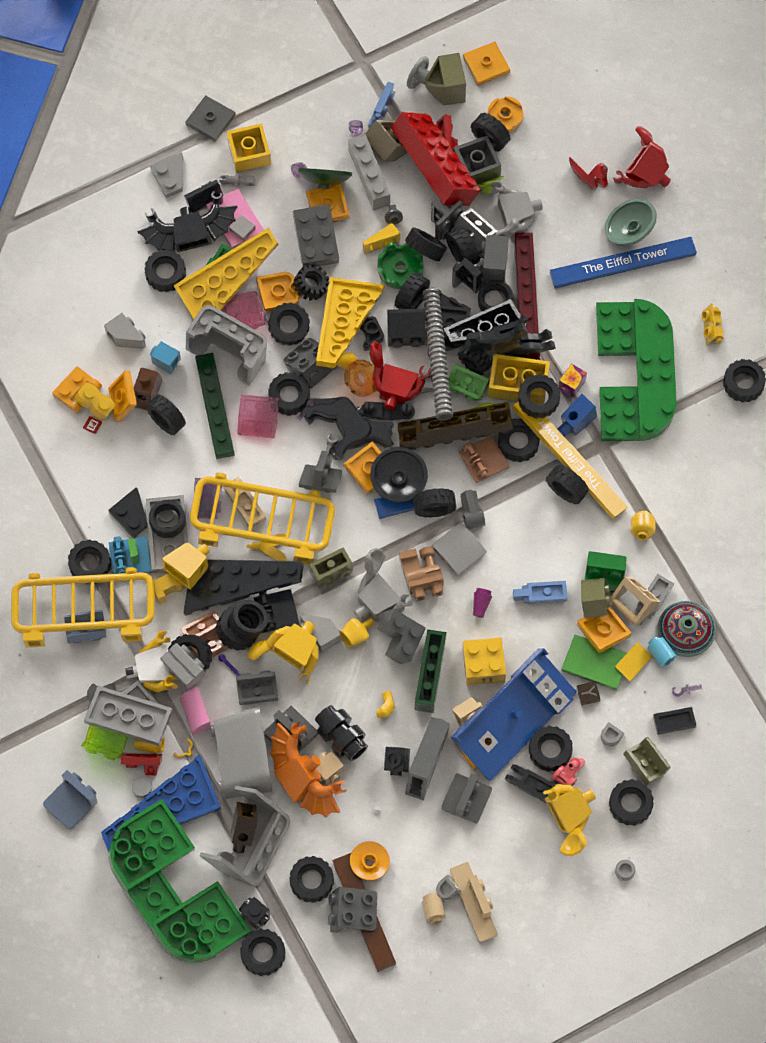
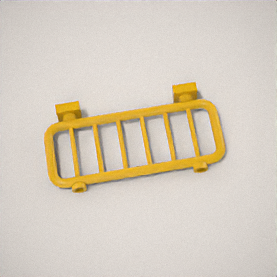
M216 473L215 477H203L196 484L190 512V522L196 529L201 530L198 544L204 543L207 546L217 547L219 534L283 545L295 548L293 561H302L304 564L312 563L314 556L312 551H322L329 545L335 516V506L330 499L321 497L320 491L310 490L309 494L228 480L226 479L227 475L224 473ZM206 484L217 485L210 524L201 523L197 519L203 487ZM221 486L236 489L229 528L213 525ZM240 490L255 492L248 531L233 529ZM259 493L274 496L267 535L251 532ZM277 497L293 499L286 538L270 535ZM296 500L311 502L304 542L289 539ZM315 503L325 505L328 509L323 539L319 544L308 542Z
M133 567L126 568L125 573L40 578V574L31 573L29 574V579L16 582L11 591V624L15 631L23 633V642L26 648L45 647L44 632L121 628L123 642L143 641L141 627L150 624L155 615L154 580L147 573H137V569ZM134 580H144L147 584V616L143 619H134L133 616ZM129 581L130 620L114 621V582ZM110 582V621L95 622L94 583ZM91 583V622L75 623V584ZM71 584V623L56 624V585ZM52 585V624L36 625V586ZM33 586L32 625L22 626L19 623V591L23 587Z

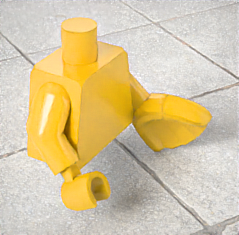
M306 621L302 628L293 624L291 627L285 626L275 630L267 640L259 641L250 648L248 658L255 661L271 650V652L302 671L299 674V681L302 675H307V684L311 678L310 673L313 672L319 659L318 646L315 644L317 638L311 635L315 625Z
M557 784L550 790L543 791V794H548L545 801L561 832L570 833L562 843L560 852L566 856L578 855L587 845V839L582 832L589 820L588 816L592 813L588 803L595 800L596 796L591 789L582 793L579 788H574L571 785Z

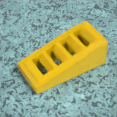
M393 223L389 224L363 241V252L368 253L386 247L389 243L395 244L400 242V232Z

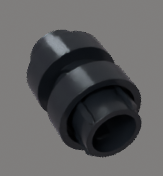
M329 705L315 718L316 723L319 725L317 733L325 742L333 741L331 749L339 758L346 756L350 761H354L368 748V745L363 741L366 734L357 724L350 726L352 718L344 709L336 710L333 705Z

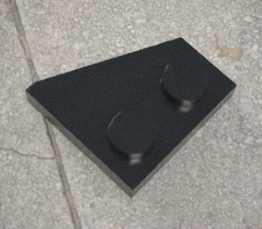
M137 487L108 510L110 515L132 538L137 537L148 528Z

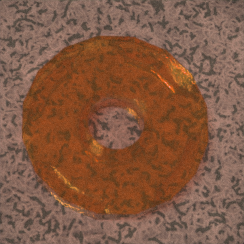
M356 360L346 367L344 373L345 384L347 387L349 386L354 395L367 397L376 391L372 380L374 366L366 360ZM359 374L364 377V383L359 380Z

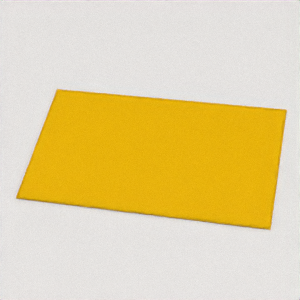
M637 642L615 667L630 682L652 656Z

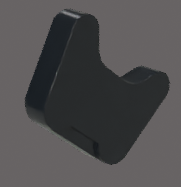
M367 317L360 327V330L363 331L366 337L363 343L365 351L370 350L372 342L376 341L380 344L384 341V333L376 317Z

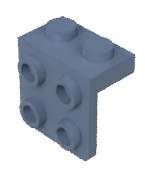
M66 770L62 774L63 782L43 802V806L66 828L72 829L98 801L95 795L96 791L90 785L85 786L81 783L82 779L75 772L71 774Z

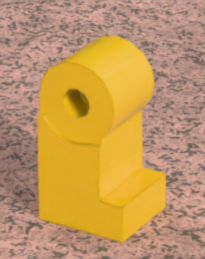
M168 573L154 580L155 598L160 605L166 602L167 595L175 591H182L186 586Z

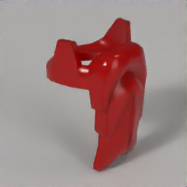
M569 157V163L573 172L583 183L588 184L591 189H596L598 183L603 187L608 185V168L604 163L597 164L587 174Z

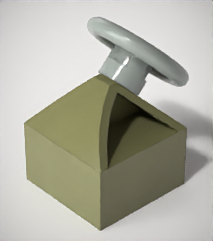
M460 53L438 56L430 71L427 70L429 58L424 56L416 62L410 71L407 79V87L409 89H413L419 83H422L444 106L466 101V80Z

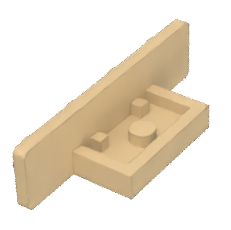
M468 862L450 868L454 882L461 889L459 895L479 942L497 937L498 932L491 918L493 905L490 898H486L483 891H486L482 879L478 880L477 875H473Z

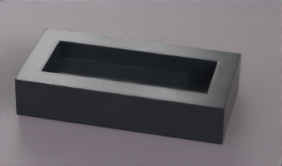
M692 707L653 714L657 735L696 728Z

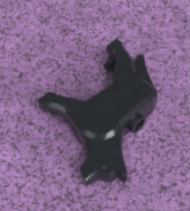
M521 315L516 321L498 325L489 331L469 333L466 336L467 341L465 342V346H468L466 351L493 350L497 354L520 358L528 354L554 350L556 347L555 342L552 340L545 342L552 339V332L548 329L537 334L527 333L525 323L528 321V318L524 315Z
M348 397L314 398V405L303 409L304 419L309 425L315 419L336 423L343 438L333 446L330 452L335 460H342L347 450L361 447L366 443H379L385 448L394 445L391 439L394 423L377 422L364 418L362 409L359 406L356 408Z

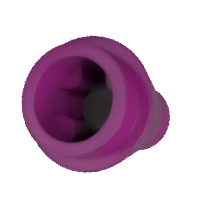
M476 588L473 598V616L484 618L492 599V591Z

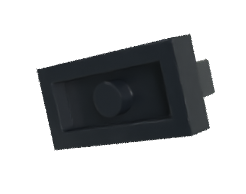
M217 180L209 181L202 185L201 188L199 187L184 195L191 213L212 202V192H215V197L220 196L222 190Z

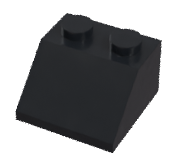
M425 309L387 310L388 346L400 348L402 346L420 347L425 345Z

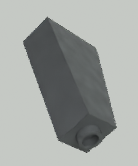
M431 717L408 774L406 795L424 800L449 731L450 723L443 719Z

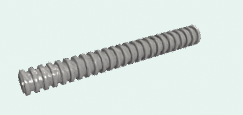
M429 288L423 291L432 386L436 418L444 421L451 419L453 413L444 346L443 322L439 291L435 288Z

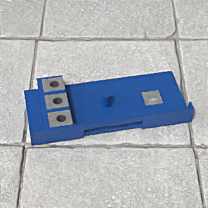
M538 648L510 676L511 679L482 709H478L450 737L488 781H491L529 742L537 730H540L555 714H560L574 700L572 696L577 691L545 656L549 653L544 648ZM486 738L490 739V744L488 746L485 744Z

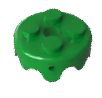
M389 243L378 257L377 268L380 279L389 287L400 289L407 278L414 274V272L423 274L422 254L414 250L407 243L399 246ZM402 264L406 268L403 271H398L395 267Z

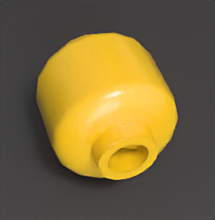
M639 511L632 516L630 531L634 537L639 540H646L654 535L656 520L652 514L647 511Z

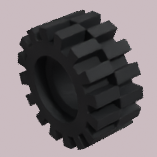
M311 264L303 266L294 278L293 286H296L295 291H300L298 295L301 296L303 294V299L305 300L307 297H309V301H312L313 298L318 300L328 288L329 276H325L327 274L326 271L321 272V267L317 269V265L312 267ZM305 278L313 279L318 286L312 287L308 285Z
M464 345L457 354L459 356L458 359L461 360L462 364L466 365V368L483 375L492 365L493 360L490 359L491 356L487 355L486 350L466 351L468 346Z

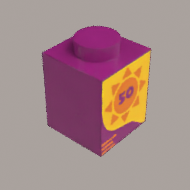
M571 363L560 378L558 388H560L563 394L575 397L586 381L587 372Z

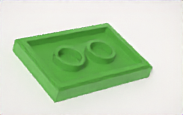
M574 634L561 671L591 682L596 681V684L617 691L622 673L615 666L627 653L612 647L598 653L587 638Z

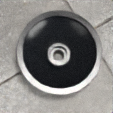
M394 447L383 451L376 457L371 467L370 478L374 490L382 498L395 503H404L413 500L415 494L424 490L428 479V471L424 460L419 454L408 448ZM401 477L402 480L398 482L395 478Z

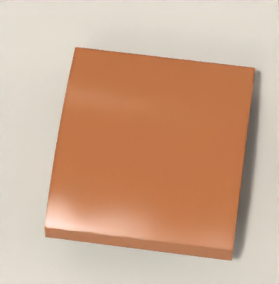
M214 610L181 628L183 635H197L205 639L211 647L212 657L228 649L226 645L222 644V641L218 639L216 634V623L219 616ZM190 646L194 654L198 658V651L194 647Z

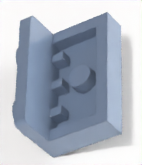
M95 610V622L104 621L103 610ZM91 611L76 613L75 623L91 622ZM71 614L64 616L65 623H71ZM106 629L66 631L67 643H81L86 640H100L106 637Z

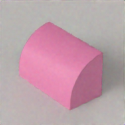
M198 686L183 693L180 700L192 735L210 730V721Z

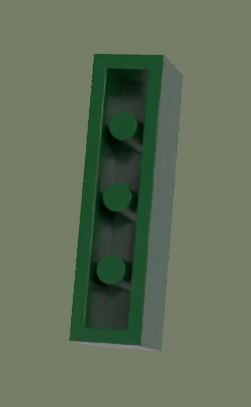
M427 629L414 710L434 713L447 632Z

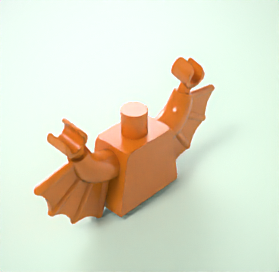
M300 722L293 724L290 727L292 733L290 735L280 723H277L276 732L271 736L272 749L270 755L273 758L275 770L273 773L294 803L302 801L300 807L307 809L311 815L321 814L327 818L331 813H340L333 793L335 795L345 793L347 789H341V783H345V781L335 782L332 786H323L319 783L321 775L316 769L321 764L320 759L315 755L309 758L306 755L300 756L297 748L298 735L306 731V725L299 728Z

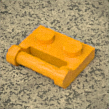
M76 366L52 394L75 413H78L81 410V405L72 400L84 383H91L98 390L101 389L102 384Z

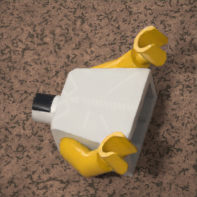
M163 630L159 631L156 638L135 655V666L125 667L127 679L139 677V682L145 689L156 693L165 691L170 687L173 689L178 687L177 684L173 683L178 678L170 675V670L160 660L166 653L165 645L162 644L170 642V638H164L168 631Z

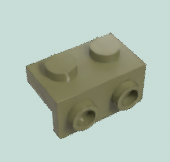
M649 737L644 738L641 743L627 749L623 753L646 785L662 778L671 768Z

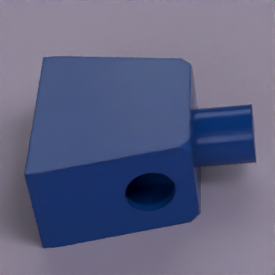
M581 394L561 415L562 424L557 429L564 437L569 432L576 436L597 418L595 405Z

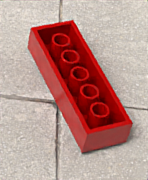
M401 112L391 129L442 204L455 205L461 200L463 206H470L481 190L468 173L467 168L459 160L458 155L452 150L449 142L443 137L441 130L436 127L432 117L426 113Z

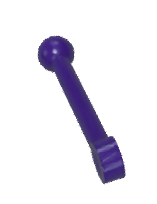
M220 654L218 656V660L224 662L237 676L241 675V673L226 660V656L224 654Z

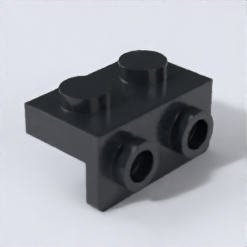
M466 258L462 262H457L452 269V286L456 288L463 282L476 294L481 288V269Z

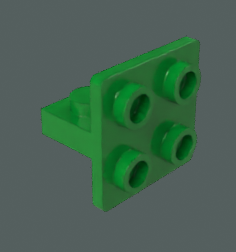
M589 551L585 580L604 578L605 585H609L610 592H615L624 579L627 557Z

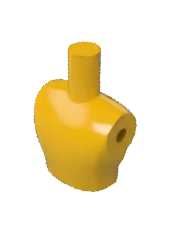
M356 618L351 619L339 631L341 640L349 648L362 644L370 637L366 629L374 624L373 619L368 618L363 623L359 622Z

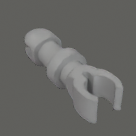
M220 175L222 180H219V182L222 184L234 183L237 186L239 184L255 186L254 176Z

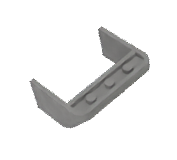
M235 785L234 790L246 798L244 803L254 804L257 807L258 821L252 845L250 847L245 846L244 853L232 851L230 854L229 852L221 851L215 856L201 852L199 856L217 870L246 884L255 886L262 881L289 828L290 818L288 814L258 790Z

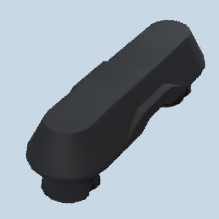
M366 401L361 406L365 417L381 420H407L415 415V408L411 404L397 403L393 411L385 409V403Z

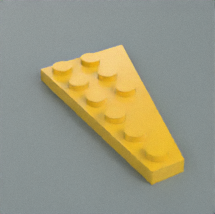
M268 227L173 285L193 319H195L204 306L210 305L222 310L279 244Z

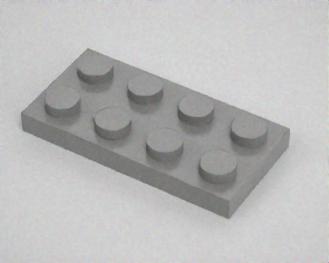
M184 495L146 499L152 573L165 571L162 558L188 543L186 523L183 531L173 538L157 536L150 527L149 512L161 500L176 501L185 512ZM170 509L159 512L156 517L158 526L162 528H171L179 520L178 514Z
M98 686L85 716L84 723L159 746L173 710L164 705Z

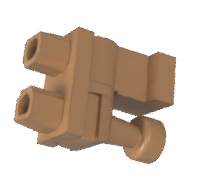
M424 547L419 550L421 559L425 560L426 563L424 568L420 567L416 548L399 552V561L409 593L413 594L416 601L424 600L426 598L424 591L430 589L433 597L443 595L444 578L440 567L435 565L433 560L435 556L433 547Z

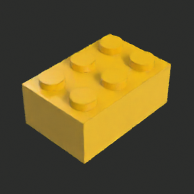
M494 354L488 397L518 401L521 383L532 375L541 374L548 376L550 361ZM542 388L533 389L530 393L532 402L534 404H544L546 390Z

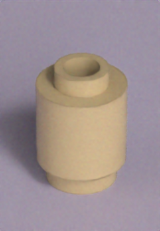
M430 893L423 896L422 907L426 922L431 923V925L442 923L446 915L442 899L438 893Z

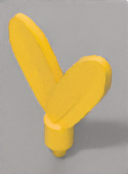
M286 534L274 535L276 537L286 538ZM252 542V544L246 545L247 548L260 550L276 561H286L285 554L274 548L277 544Z

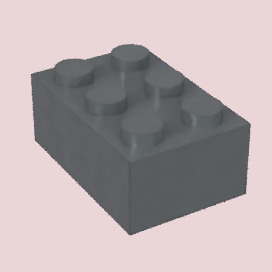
M330 205L293 210V220L302 267L311 264V267L313 265L318 267L339 263V253Z

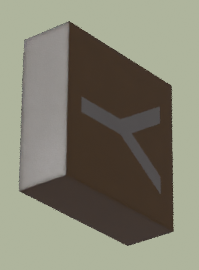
M596 681L576 686L581 706L600 702L601 699Z

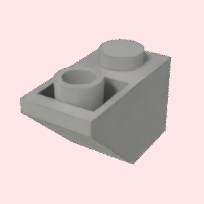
M120 313L104 325L106 334L116 346L140 349L146 347L144 333L140 329L137 331L134 327V322L129 316L125 317L123 313Z
M307 614L300 615L301 623L299 626L301 628L306 621L315 625L311 635L317 638L315 644L321 653L341 641V634L331 619Z

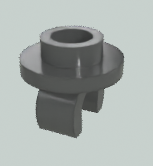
M388 205L389 211L384 216L386 223H393L394 225L400 223L403 219L402 212L396 209V205Z

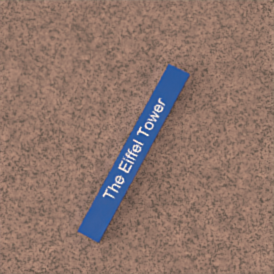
M686 237L551 269L549 273L555 289L695 256L697 251L692 237Z

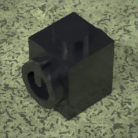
M386 747L384 771H390V775L402 776V772L409 773L410 749Z
M255 897L246 899L239 908L243 919L256 930L260 926L263 927L270 919L269 909Z

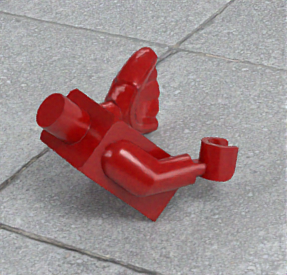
M636 126L635 131L641 137L642 149L626 170V176L618 170L616 174L621 175V178H613L615 183L623 182L635 188L647 189L655 187L658 183L665 188L671 182V179L665 175L669 164L667 163L664 149L653 142L652 135L647 129Z
M376 341L372 342L369 352L370 360L374 365L372 380L376 391L380 393L379 398L385 400L384 408L393 411L397 403L404 404L421 394L426 382L425 378L431 374V369L429 368L428 373L424 375L422 373L424 366H421L419 369L420 377H418V373L384 364L382 345Z

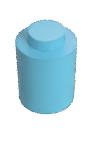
M657 636L649 641L647 649L661 668L669 665L676 659L677 655L663 637L658 638Z

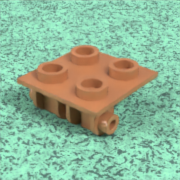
M493 436L487 437L475 444L468 442L464 445V449L458 451L476 483L510 467Z

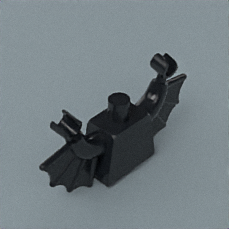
M212 192L213 204L208 213L200 216L199 212L191 213L190 207H183L180 209L181 216L175 217L174 223L162 222L158 219L155 209L150 208L152 214L147 215L145 212V216L153 225L143 228L137 233L144 237L145 244H151L157 250L168 249L169 251H174L176 246L179 253L212 244L210 236L213 241H216L219 236L228 233L230 224L236 221L234 213L238 206L220 207L219 205L223 203L222 192L219 197H215V192Z

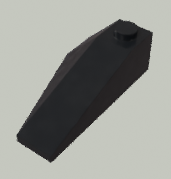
M510 299L443 328L451 344L467 341L466 336L469 333L489 331L498 325L516 321L521 315Z

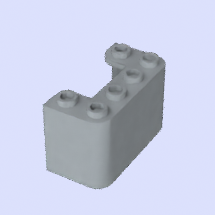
M204 306L186 331L185 349L195 355H201L207 351L210 344H213L243 361L238 368L237 376L242 382L251 385L266 359V336L213 306Z

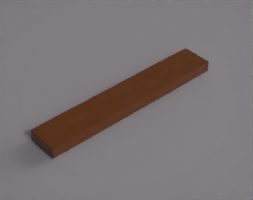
M351 853L332 860L342 887L366 890L362 879L356 876L350 867ZM377 917L376 929L374 931H360L378 972L396 965V961Z

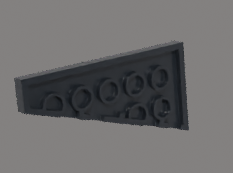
M207 560L208 568L191 589L187 588L183 613L187 616L198 610L204 611L212 606L219 604L222 606L249 598L250 595L263 594L267 590L280 589L301 583L304 563L302 561Z

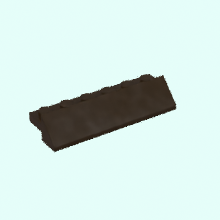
M509 402L452 412L453 417L444 421L438 420L436 416L398 423L399 446L415 450L419 447L430 448L440 443L450 444L460 439L466 441L476 436L487 437L491 433L496 432L507 433L509 430L514 429Z

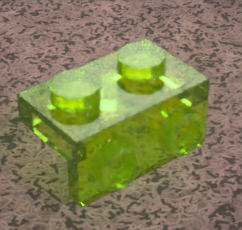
M89 725L85 741L82 742L81 747L86 748L85 751L97 754L99 752L104 754L105 758L115 760L122 756L128 736Z

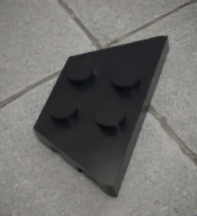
M437 289L440 296L443 328L470 317V307L459 303L453 297H447L441 293V290ZM444 332L445 351L465 345V342L451 344Z

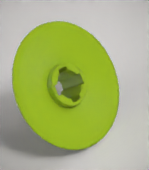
M504 176L477 184V186L482 189L483 195L492 193L491 190L495 187L491 186V184L495 180L501 181L504 179Z

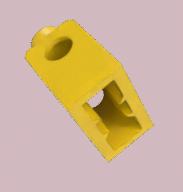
M185 543L162 558L163 568L184 586L191 589L208 568L206 555L210 553V549L204 543L197 549L191 544Z

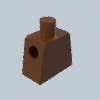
M140 368L134 385L136 408L146 410L147 403L158 395L162 383L159 372Z

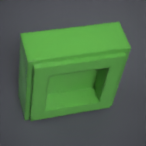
M128 539L132 564L139 563L136 539Z

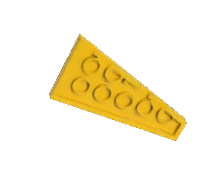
M330 277L316 366L336 367L383 293L385 285Z

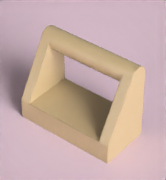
M625 577L610 597V602L635 626L652 613L661 602L635 577ZM628 590L644 604L637 616L619 600Z

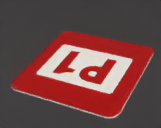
M89 416L83 429L96 434L102 421Z

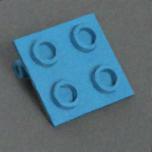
M120 536L113 538L112 542H108L113 574L125 573V569L129 567L136 568L137 573L152 572L147 536L134 538L136 539L139 563L132 564L128 539L122 540Z

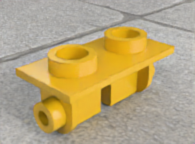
M711 303L702 311L706 345L712 341L719 344L724 339L723 328L716 326V324H722L721 311L718 307H713Z

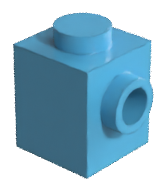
M160 341L158 346L155 345L150 353L152 364L170 374L181 360L180 351Z

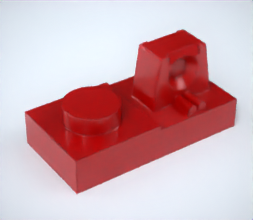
M444 114L436 122V127L441 130V134L449 142L453 150L454 147L458 146V139L451 137L453 129L451 115Z
M123 753L121 756V765H126L127 768H137L138 765H144L145 775H157L159 765L162 763V754Z

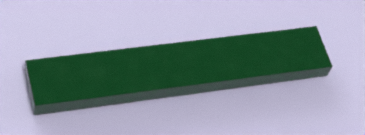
M212 352L197 355L195 360L215 457L220 459L235 456L214 354Z

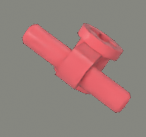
M578 757L571 759L566 767L562 765L557 769L551 780L557 781L559 784L573 786L578 779L575 775L585 765V760Z

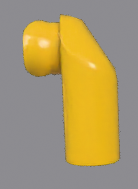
M391 691L382 693L384 704L376 711V715L380 719L389 717L395 709Z

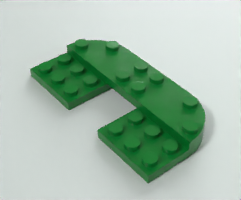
M634 299V302H596L598 356H636L637 386L599 388L601 441H645L661 435L662 431L670 426L676 410L674 341L671 321L659 306L647 300Z
M163 799L125 821L117 829L109 849L110 867L115 878L167 953L185 962L197 963L207 961L251 933V929L218 881L182 903L161 871L194 851L195 847Z

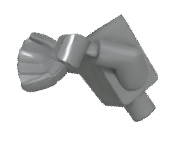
M495 180L491 184V186L495 187L491 190L492 194L499 193L497 204L505 228L496 232L495 235L511 237L516 232H525L534 222V212L543 210L541 199L530 201L527 192L505 187L499 180Z
M378 548L370 550L365 559L366 574L361 580L357 592L358 602L361 606L354 611L360 620L368 614L374 621L381 620L385 611L396 609L399 612H403L405 606L410 607L413 605L411 600L406 603V598L409 595L404 594L399 597L378 573L386 557L385 553Z

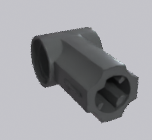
M467 490L461 493L460 499L464 511L463 518L467 529L485 526V517L483 510L480 509L477 492Z

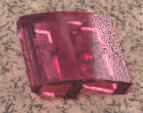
M256 291L234 295L221 310L253 329L266 324Z
M241 394L237 434L275 438L279 399Z

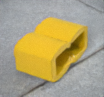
M85 382L74 396L79 405L89 409L91 414L100 420H104L115 407V403L111 398L100 394L98 388L88 382Z

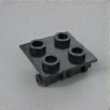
M291 589L270 594L263 593L253 597L255 602L264 607L268 615V623L262 633L275 631L285 626L291 627L293 624H300Z

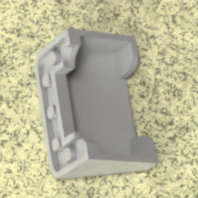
M260 707L214 720V725H210L212 737L216 736L222 775V781H219L220 793H224L225 799L241 797L242 795L234 790L235 785L256 789L260 793L272 792Z

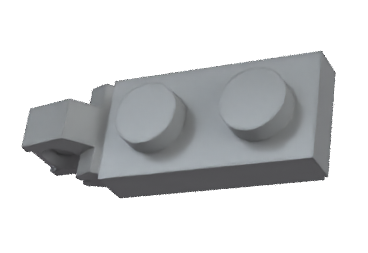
M659 574L656 575L648 587V590L661 601L658 607L647 616L650 619L655 615L674 586L673 582ZM639 601L637 604L636 611L640 612L644 606V604L641 601Z

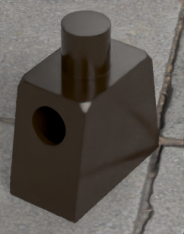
M236 802L230 833L231 843L234 844L232 850L236 853H244L245 846L250 847L252 845L258 821L257 807L254 804Z

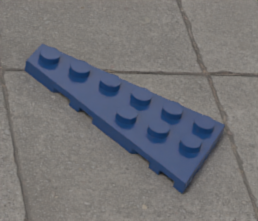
M200 754L187 766L185 765L172 778L167 779L147 795L138 805L133 806L123 817L118 818L101 832L108 852L117 829L125 821L163 799L180 825L221 810Z

